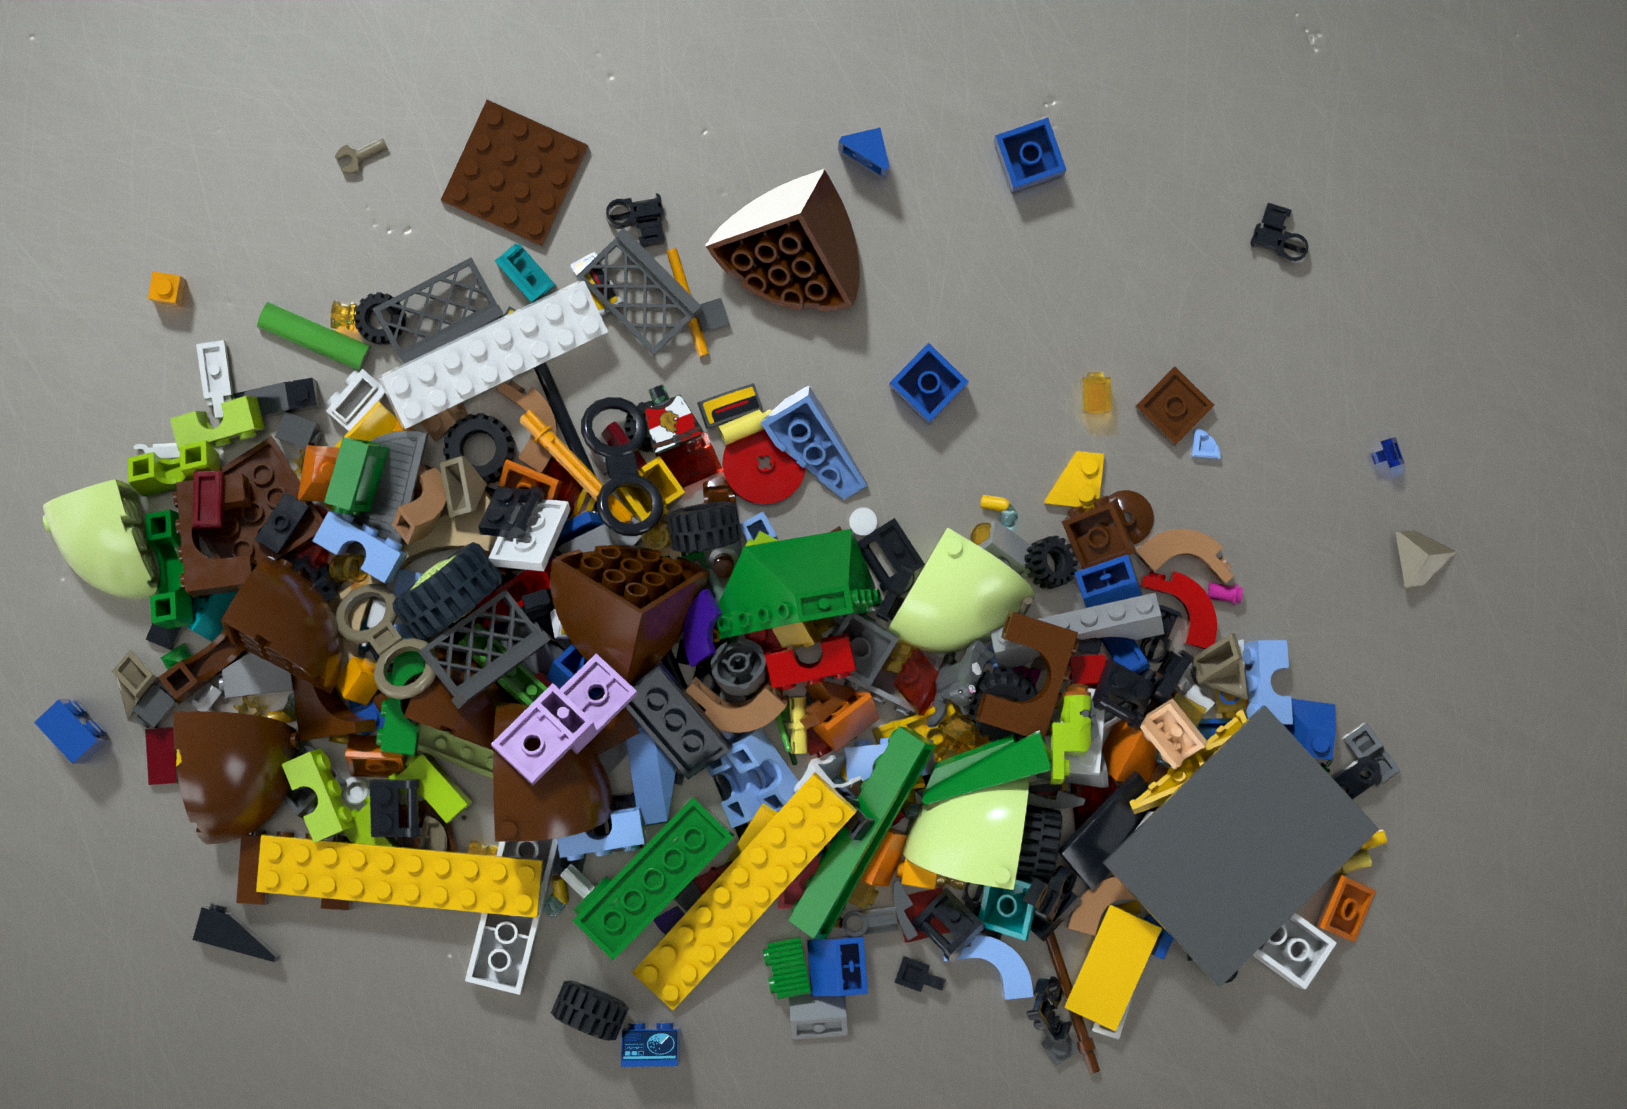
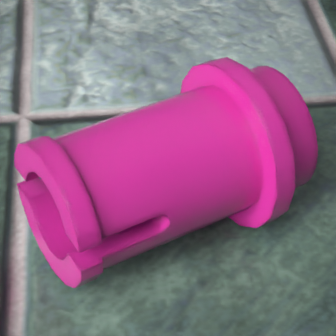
M1209 582L1208 596L1211 600L1232 602L1233 606H1235V603L1241 604L1243 587H1239L1238 583L1231 586Z

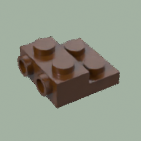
M1108 495L1100 497L1092 502L1093 507L1085 510L1083 505L1077 506L1067 511L1069 516L1061 521L1082 570L1136 552L1125 526L1127 520L1117 497L1110 500Z

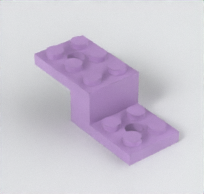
M595 654L560 689L552 683L491 745L528 782L534 785L570 749L578 754L637 695V691L599 655ZM595 687L602 688L605 691L603 698L592 700L589 697L591 689ZM528 739H539L541 741L540 747L536 751L526 750L524 746Z

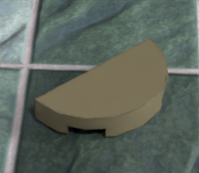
M425 815L418 849L447 851L448 836L444 826L436 818Z

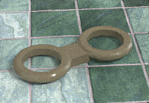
M379 584L362 585L350 591L342 599L336 610L339 634L350 642L358 644L371 643L380 656L375 665L374 679L382 693L387 697L395 699L412 698L422 693L436 676L426 662L422 675L415 682L406 686L391 685L387 680V669L398 655L409 651L419 652L429 643L416 638L403 639L393 626L398 617L393 611L392 605L396 599L395 593L386 586ZM373 596L385 600L386 613L376 626L363 631L354 630L349 627L348 615L358 601ZM433 648L429 652L437 661H439L436 651Z

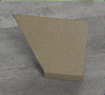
M465 456L440 462L449 518L475 512L486 488V482Z
M1415 530L1396 533L1405 588L1424 585L1457 552Z
M1234 633L1227 635L1194 656L1192 664L1199 684L1248 700L1243 657Z
M130 650L112 671L117 678L128 720L135 713L132 709L153 684L161 682L158 678L161 675Z

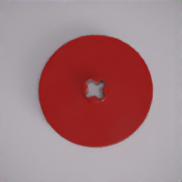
M765 429L726 445L723 454V473L729 487L740 498L753 504L771 505L786 500L799 488L806 468L800 466L794 458L775 446ZM766 457L769 458L771 468L764 467L760 469L758 459L764 460Z

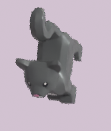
M975 640L967 646L966 654L960 663H956L955 652H950L944 656L936 679L937 693L933 702L935 712L927 719L926 725L928 727H937L943 721L947 713L945 703L949 700L958 705L965 716L970 712L971 703L977 697L976 687L982 679L984 667L994 656L986 648L987 646L979 640Z

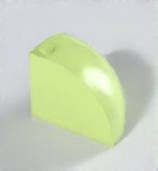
M114 479L62 495L43 505L45 513L43 523L46 531L51 532L66 562L84 581L105 593L123 598H150L157 591L160 575L154 551L147 542L146 521L139 494L130 484Z
M947 528L887 630L899 636L897 645L908 649L934 653L963 651L975 640H979L983 644L991 641L990 632L996 628L1004 627L1008 612L1018 613L1022 599L1030 596L1034 601L1036 594L1032 587L1004 562Z
M1030 776L924 805L922 801L908 823L905 831L908 836L902 854L912 863L949 878L1014 890Z

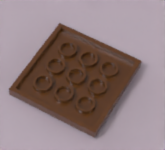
M486 100L441 201L543 247L589 146L490 100Z
M272 436L220 468L224 475L243 473L249 479L251 507L223 510V528H202L200 530V535L214 559L250 555L257 561V565L268 556L280 561V559L286 558L314 539L324 519L313 501H301L311 509L280 555L255 540V537L285 492L298 499L300 487L298 476Z

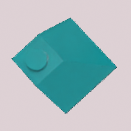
M1016 875L1014 890L985 885L978 917L985 924V928L1028 941L1035 908L1024 902L1023 899L1033 882L1030 877Z

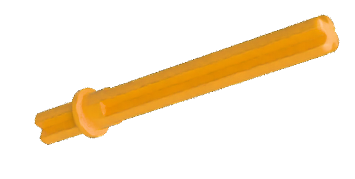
M531 409L526 414H523L519 422L535 437L534 441L536 443L540 442L597 501L599 491L604 484L553 433L551 425L547 426ZM611 494L608 499V507L611 514L621 522L630 523L633 514Z

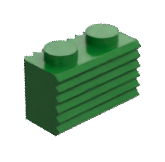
M801 937L767 942L768 949L763 950L765 965L772 968L773 977H768L771 994L776 993L777 999L811 993Z

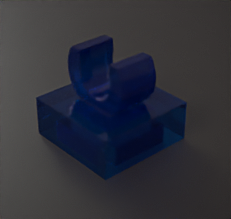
M1396 437L1381 441L1383 450L1371 454L1374 464L1387 461L1389 468L1405 464Z

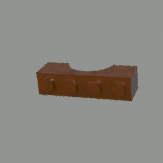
M224 629L207 647L187 659L180 660L158 678L180 705L222 673L224 668L247 654L248 651L230 643Z

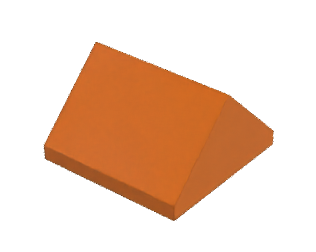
M507 459L504 463L499 482L501 487L529 489L532 486L539 487L545 492L543 499L556 500L563 482Z
M855 691L825 721L813 726L812 729L837 752L880 718L870 693Z
M1124 720L1114 724L1102 747L1107 772L1119 782H1124L1133 771L1138 772L1148 782L1161 758L1159 750L1152 742L1145 738L1142 729L1135 730L1129 727Z
M351 735L345 751L350 775L358 777L389 778L396 771L401 774L407 768L405 764L407 756L381 752V746L376 745L377 736Z
M890 827L860 880L873 886L888 887L898 862L903 855L902 852L908 835L905 832Z
M1335 875L1315 926L1356 942L1376 890L1343 875Z

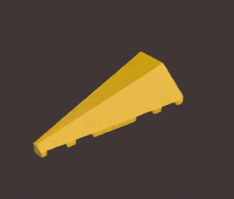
M1243 710L1238 711L1235 717L1225 726L1221 725L1216 729V733L1207 740L1208 742L1204 748L1184 759L1177 769L1169 768L1165 776L1156 783H1151L1148 786V790L1136 800L1132 799L1129 803L1133 813L1137 814L1162 805L1247 721Z

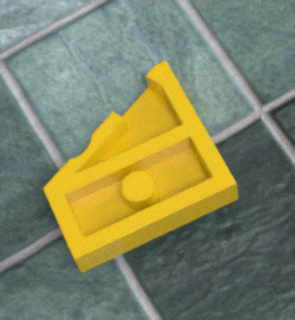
M1076 451L1045 498L1044 504L1074 508L1083 505L1084 509L1093 507L1092 502L1100 498L1104 454Z

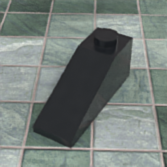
M312 377L282 382L234 394V399L244 396L257 397L262 418L282 415L285 411L294 413L321 408L317 380Z
M211 902L210 907H201L192 940L271 962L278 961L280 955L234 913L227 912V906Z

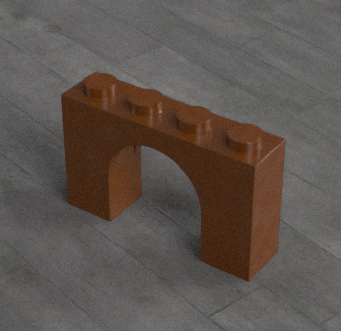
M243 473L224 475L223 510L251 507L249 479ZM193 480L176 482L177 491L173 492V501L179 512V518L176 519L175 525L177 534L181 535L178 557L180 562L183 563L184 573L180 574L182 589L192 597L239 591L247 577L257 566V561L250 555L225 559L206 557L199 544L201 529L192 527Z
M1009 611L1000 638L1036 650L1046 664V682L1035 697L1026 701H1011L983 692L975 719L979 722L1024 736H1029L1039 730L1044 739L1045 736H1050L1051 725L1054 723V720H1051L1054 709L1059 708L1063 694L1059 691L1062 682H1067L1070 675L1071 666L1068 665L1071 654H1076L1080 639L1076 638L1078 632Z
M254 830L249 835L241 837L236 903L269 904V893L256 892L261 835H266L265 830ZM277 831V836L294 837V832ZM305 833V838L312 839L310 833ZM333 835V840H329L352 843L344 835ZM321 898V909L351 910L353 908V901Z

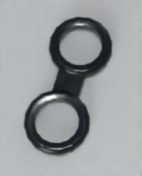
M605 397L596 400L586 409L581 419V434L586 445L594 453L605 457L609 480L601 487L597 496V512L601 521L617 534L622 536H639L648 533L660 521L663 514V498L655 484L648 478L638 475L634 453L642 447L647 436L646 419L643 412L633 402L622 397ZM618 409L627 413L633 419L636 433L627 444L609 446L602 443L595 436L592 429L594 418L602 411ZM635 486L642 489L649 496L652 503V511L644 521L636 524H626L617 520L611 514L608 507L610 495L620 487Z

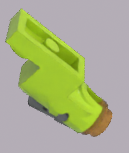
M1071 684L1065 686L1063 708L1060 721H1063V723H1052L1051 784H1062L1064 776H1069L1070 763L1069 759H1064V756H1085L1092 741L1099 736L1094 703L1091 699V692H1088L1087 685Z

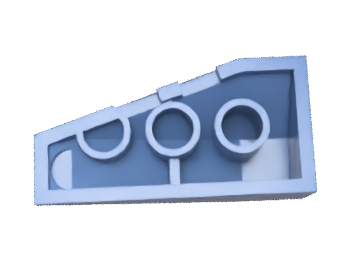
M809 385L786 398L761 421V425L777 448L785 451L800 466L812 472L818 477L819 481L843 500L868 486L825 409Z
M633 717L641 733L626 740L636 807L640 806L643 826L668 823L677 766Z

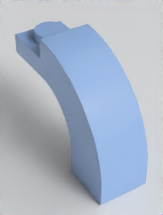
M978 934L956 959L982 958L994 964L1002 978L1005 1000L1033 997L1031 977L1026 964L1012 947L1000 939L985 934Z

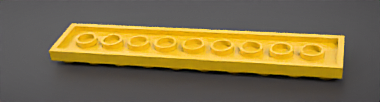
M814 772L633 970L632 974L670 1009L674 1010L857 810Z
M261 835L256 892L537 918L539 915L543 860L321 840L314 843L313 839Z

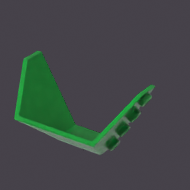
M852 529L744 546L718 603L722 614L717 619L719 637L723 639L794 623L846 614L878 612L879 605L882 604L880 590L875 588V583Z

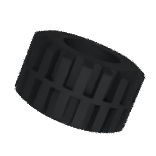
M478 413L477 415L468 414L465 418L456 420V424L453 427L450 426L448 429L449 433L444 438L445 448H443V455H445V461L464 456L463 448L467 439L474 434L485 433L495 442V455L485 465H471L486 484L499 481L498 479L502 475L506 459L513 462V458L516 456L515 441L509 429L495 417L485 415L484 413Z
M729 501L687 506L674 510L667 515L672 550L677 552L689 553L717 549L734 544L742 538L737 505Z
M995 667L994 673H990L989 670L983 672V678L976 687L977 697L971 703L969 719L972 720L974 730L979 729V735L982 738H985L987 735L989 736V742L1014 734L1018 742V736L1021 734L979 722L975 719L983 692L995 696L1009 695L1018 701L1029 700L1038 694L1036 686H1033L1029 676L1024 678V672L1018 670L1016 673H1013L1012 667H1006V671H1001L1000 667Z
M1027 805L1016 875L1050 880L1055 871L1061 840L1063 817L1060 810Z
M570 980L563 982L551 1014L558 1021L578 1031L599 1039L612 1041L617 1039L629 1007L623 1001L610 994Z

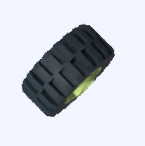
M472 542L446 560L438 562L422 574L416 583L392 603L393 611L414 638L426 641L450 624L457 622L467 615L502 583V573L489 561V556L480 544Z

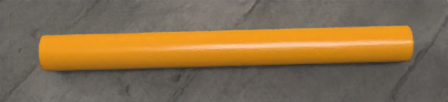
M677 248L667 250L666 253L674 279L691 295ZM697 316L688 324L698 357L708 355L709 352Z

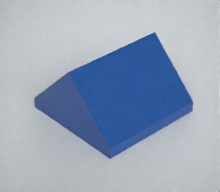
M881 128L845 135L840 138L838 144L840 152L886 179L889 173V162Z

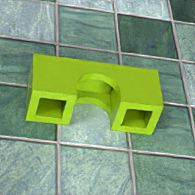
M244 396L221 403L223 420L216 428L211 426L207 413L204 411H193L170 418L178 451H180L181 445L207 440L210 445L214 444L215 448L231 444L230 439L240 437V440L256 437L257 431L265 429L257 397Z
M207 440L181 445L180 457L176 459H163L154 452L127 458L128 483L142 497L175 490L176 482L193 480L194 471H220L219 453Z
M322 748L310 751L282 764L292 790L306 786L313 789L317 794V808L312 813L303 816L314 843L354 827L352 813L344 804L340 784L334 779L330 770V760L323 753Z

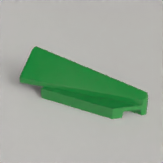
M1036 731L1018 742L1014 734L936 762L931 770V776L926 787L922 790L924 805L1051 770V752L1041 731Z

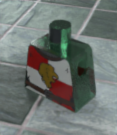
M664 384L648 390L654 405L644 409L655 456L704 436L702 427L681 394L669 398Z

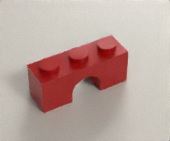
M849 633L821 638L822 656L817 662L811 664L803 663L797 658L794 645L766 650L765 659L772 688L779 687L780 691L795 688L796 683L807 681V684L811 685L823 682V677L834 675L838 679L852 675L851 671L856 670V663Z

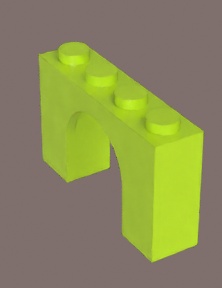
M417 752L416 757H411L405 762L407 768L401 774L396 771L387 778L421 779V788H418V795L423 797L446 823L453 821L472 803L437 761L427 753L420 755ZM400 788V793H407V789ZM369 795L364 800L366 805L360 811L357 809L351 811L354 827L343 831V833L352 843L399 847L393 837H371Z

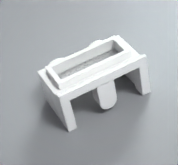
M363 369L359 373L356 370L352 372L345 381V384L348 386L341 394L335 392L326 403L329 406L326 412L348 431L377 401H380L384 395L386 396L382 385Z

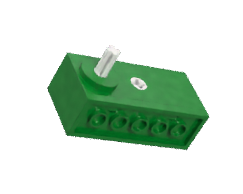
M696 796L692 797L612 880L606 876L595 887L572 863L560 874L583 898L573 910L577 916L572 921L614 961L734 838L735 834Z

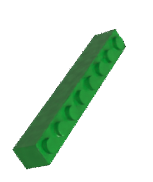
M899 726L891 733L887 748L876 759L874 763L875 769L870 778H867L860 788L861 793L858 797L859 805L857 808L866 817L873 818L875 822L861 841L853 840L848 835L850 831L846 827L841 829L829 850L821 856L816 873L806 882V890L801 899L797 900L792 907V915L788 921L813 939H827L937 746L911 728Z

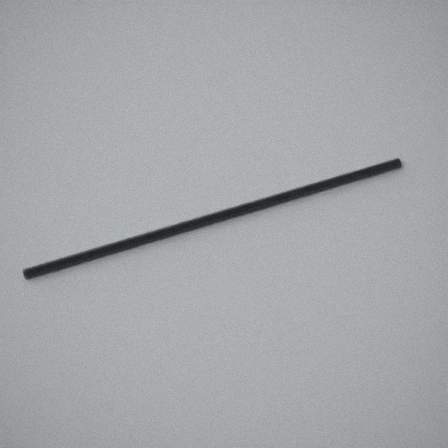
M544 362L534 367L568 448L595 475L547 363ZM597 501L595 502V505H594V508H595L596 512H597ZM670 649L661 659L662 664L686 691L688 686L678 663L675 662L676 658L673 651ZM722 774L712 775L722 801L728 800L732 793L729 780ZM747 822L734 827L739 840L748 827Z

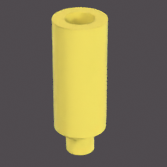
M759 409L718 426L725 445L764 430L761 421L772 411L768 410L762 413Z

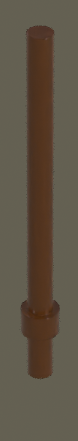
M1053 931L1045 941L1065 1001L1067 1002L1073 987ZM1068 1010L1078 1038L1076 1044L1079 1053H1083L1089 1074L1099 1072L1100 1068L1093 1050L1096 1047L1093 1038H1089L1083 1017Z

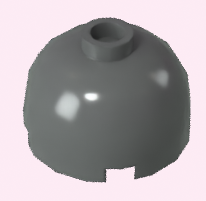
M741 638L731 644L726 642L716 650L711 659L712 675L720 689L730 695L740 697L757 692L765 683L768 675L764 651L760 645L752 640Z

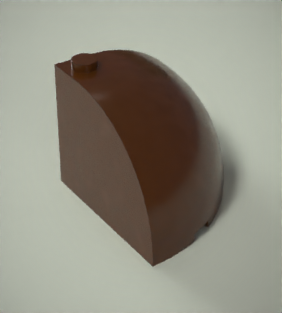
M825 169L792 180L755 199L722 224L706 244V248L715 261L727 274L731 272L742 281L741 286L755 295L778 305L797 310H803L806 307L819 308V311H831L851 307L856 300L860 280L856 239L845 206Z
M628 545L595 546L594 551L582 552L581 549L554 558L550 572L551 595L556 614L566 635L587 661L595 654L599 655L629 684L652 669L677 642L683 632L688 609L696 596L705 589L710 573L706 568L678 556L674 560L660 556L661 551Z
M268 556L247 577L221 619L229 641L331 694L341 671L344 648L343 636L339 634L336 614L330 603L327 602L318 589L305 577L293 570L294 565L284 559L278 561Z
M454 633L453 644L457 645L466 634ZM436 647L435 651L439 661L446 662L447 649ZM452 650L451 663L465 666L467 653ZM471 658V667L483 669ZM450 669V678L458 687L464 682L465 672ZM436 675L433 682L422 693L411 698L404 717L437 730L450 731L449 734L493 750L491 743L494 741L497 702L520 703L498 682H495L460 709H457L451 701L454 698L453 695Z
M497 702L494 740L529 706ZM530 738L525 742L524 747L528 751H536L540 747L541 741L537 738ZM590 743L578 754L570 749L534 785L528 782L493 748L495 842L539 841L576 835L603 824L611 817V813L614 812V798L610 779L600 762L598 754Z
M212 711L174 712L175 750L179 749L182 761L177 766L181 795L190 823L197 824L196 834L204 843L218 844L241 838L259 828L275 813L290 788L282 764L296 758V749H299L300 737L296 729L276 719L250 714Z

